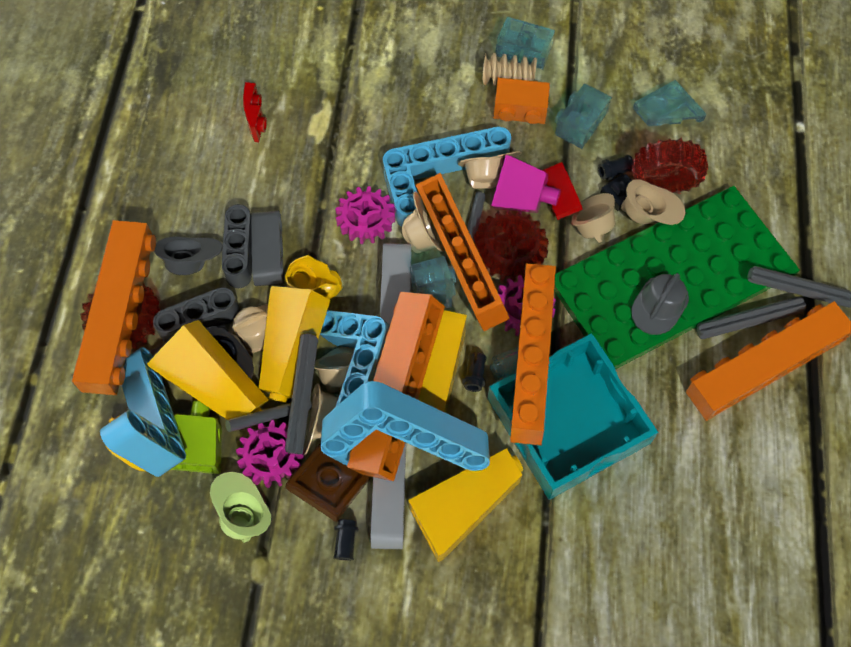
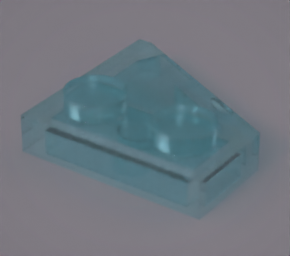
M676 80L637 100L633 106L634 111L648 126H659L664 123L670 125L681 124L682 120L696 119V122H702L706 117L703 109Z

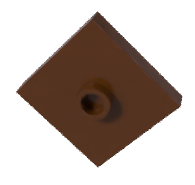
M320 443L287 481L285 489L337 522L371 479V476L360 474L327 456L321 451Z

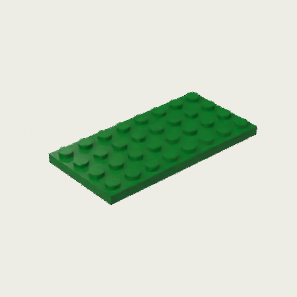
M735 186L685 209L684 219L678 224L668 225L659 222L555 274L554 292L583 336L593 334L614 365L615 370L696 328L698 323L711 320L770 289L771 287L748 281L750 268L758 266L792 276L797 275L800 271ZM680 274V279L688 291L689 301L677 323L670 331L661 335H651L640 330L632 319L631 309L644 285L652 277L658 275Z

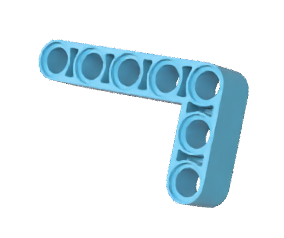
M493 127L388 150L383 156L384 178L391 203L394 204L395 218L398 225L402 227L404 219L416 209L413 193L417 192L414 180L435 176L439 173L445 174L464 170L465 167L459 166L458 162L465 159L493 157L509 153L511 145V133L504 127ZM405 210H411L412 212L406 213V212H403V211H405Z
M327 311L320 335L336 346L355 348L336 407L360 385L373 381L376 365L384 347L385 336L390 327V324L381 317ZM350 451L343 456L329 457L347 466Z
M141 347L129 357H126L124 364L125 380L122 388L129 410L101 428L100 436L104 444L112 452L152 475L160 477L185 460L186 452L162 377L147 365L153 358V355L146 348Z
M377 381L365 382L360 385L322 420L321 451L329 456L338 457L347 454L373 431L378 430L467 470H483L490 464L488 434L485 431Z

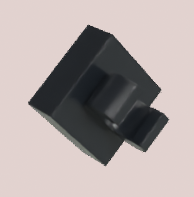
M621 174L604 185L600 193L613 195L615 199L614 208L619 211L627 197L626 189L628 183L632 180L627 174Z

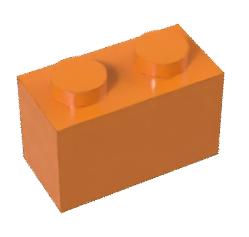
M498 78L493 119L545 124L550 83Z

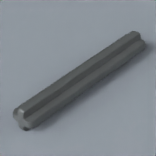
M758 266L749 269L747 279L751 283L829 303L835 301L837 305L851 308L850 290Z
M802 297L791 298L700 322L696 327V332L700 339L722 335L801 314L806 309V304Z
M302 334L300 337L285 451L289 454L303 453L318 338L313 334Z

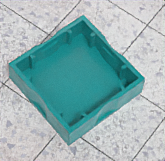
M591 333L556 351L549 357L542 444H514L548 500L650 445L659 432L635 396L622 384L614 365ZM516 373L489 386L487 397L510 437Z

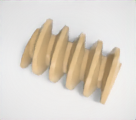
M494 52L490 60L487 59L485 54L482 76L483 84L487 85L490 78H492L494 86H497L498 78L534 81L537 58L534 57L531 64H528L527 56H524L521 62L518 63L517 55H513L511 61L508 62L506 54L502 55L500 61L497 60V55Z

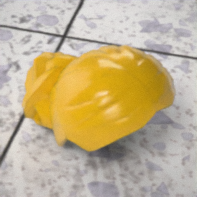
M310 255L303 256L290 263L285 274L288 288L311 289L328 299L337 296L343 288L339 274L334 270H329L327 264L312 258Z

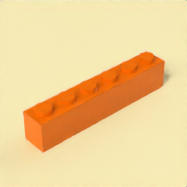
M441 173L416 184L423 203L483 331L509 320L510 317Z
M112 221L72 378L74 385L83 393L117 395L119 385L124 383L125 359L131 354L132 343L130 338L132 330H135L138 324L136 312L138 304L142 303L144 298L143 282L150 272V252H153L156 247V237L152 234L147 223Z
M526 263L510 442L542 444L556 266Z
M400 292L398 301L394 306L392 321L385 336L384 347L381 357L377 362L376 373L373 381L383 383L417 400L445 306L432 295ZM375 430L350 450L347 467L366 476L394 482L405 442Z
M835 301L825 307L819 304L807 313L808 316L801 320L799 317H796L784 326L785 329L778 333L776 330H773L761 339L762 342L754 346L753 343H750L738 352L737 357L733 359L725 357L714 365V370L708 373L703 370L690 379L691 384L686 390V394L704 419L708 421L846 341L851 336L850 319Z

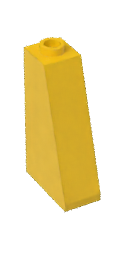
M271 286L259 389L270 393L269 399L286 403L287 398L292 399L300 337L302 334H313L319 339L330 299L311 289Z
M444 310L418 398L419 401L445 413L465 340L467 315Z
M199 320L183 325L147 363L152 370L227 420L262 411L261 407L269 400Z
M507 448L491 456L490 464L487 468L479 471L466 469L408 500L409 509L438 562L444 560L520 483L522 478L521 472L523 471L522 464L516 455L511 456Z

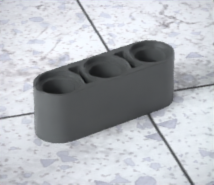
M240 204L229 207L225 213L221 264L228 284L238 289L247 286L252 278L251 214L246 206ZM242 244L241 247L234 248L235 246ZM236 269H242L238 273H232Z
M280 211L251 213L252 274L254 285L284 284L283 238Z
M222 287L159 311L154 317L153 324L161 339L167 343L185 324L197 320L205 328L218 326L223 323L228 324L234 320L240 310L234 293L230 289ZM223 303H230L225 308H219ZM198 313H203L201 317L197 319H192L194 315ZM169 324H175L173 328L164 330Z

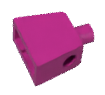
M506 155L491 206L499 210L538 213L541 202L556 206L561 190L546 186L548 180L546 172Z

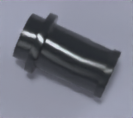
M625 155L611 161L605 159L598 165L599 176L603 180L610 181L614 176L632 172L634 170V161L630 155Z
M475 352L468 354L467 372L462 379L466 390L479 392L485 386L486 380L483 376L487 359L486 355L478 352L477 359H475Z
M340 519L337 521V525L334 526V530L337 532L333 559L351 561L354 560L355 532H358L359 528L356 527V521Z

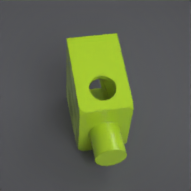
M193 401L190 415H174L186 452V459L170 470L221 474L222 428L216 418L209 417L210 408L200 401Z

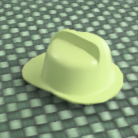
M225 472L215 478L211 484L210 496L219 515V524L222 531L227 536L242 540L244 543L248 542L251 537L264 533L271 524V514L252 480L237 472Z

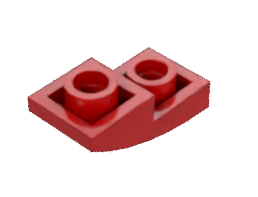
M245 82L243 94L245 116L253 141L259 143L261 133H265L267 128V118L263 117L261 109L262 96L258 94L256 83Z
M562 162L542 170L548 174L546 186L561 190L557 205H551L557 220L583 210Z

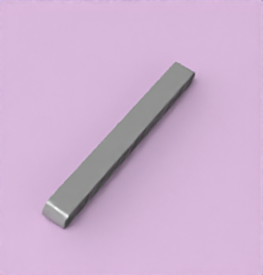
M383 243L380 317L388 324H391L394 306L398 301L400 292L411 291V244ZM406 442L394 482L373 477L371 549H403Z

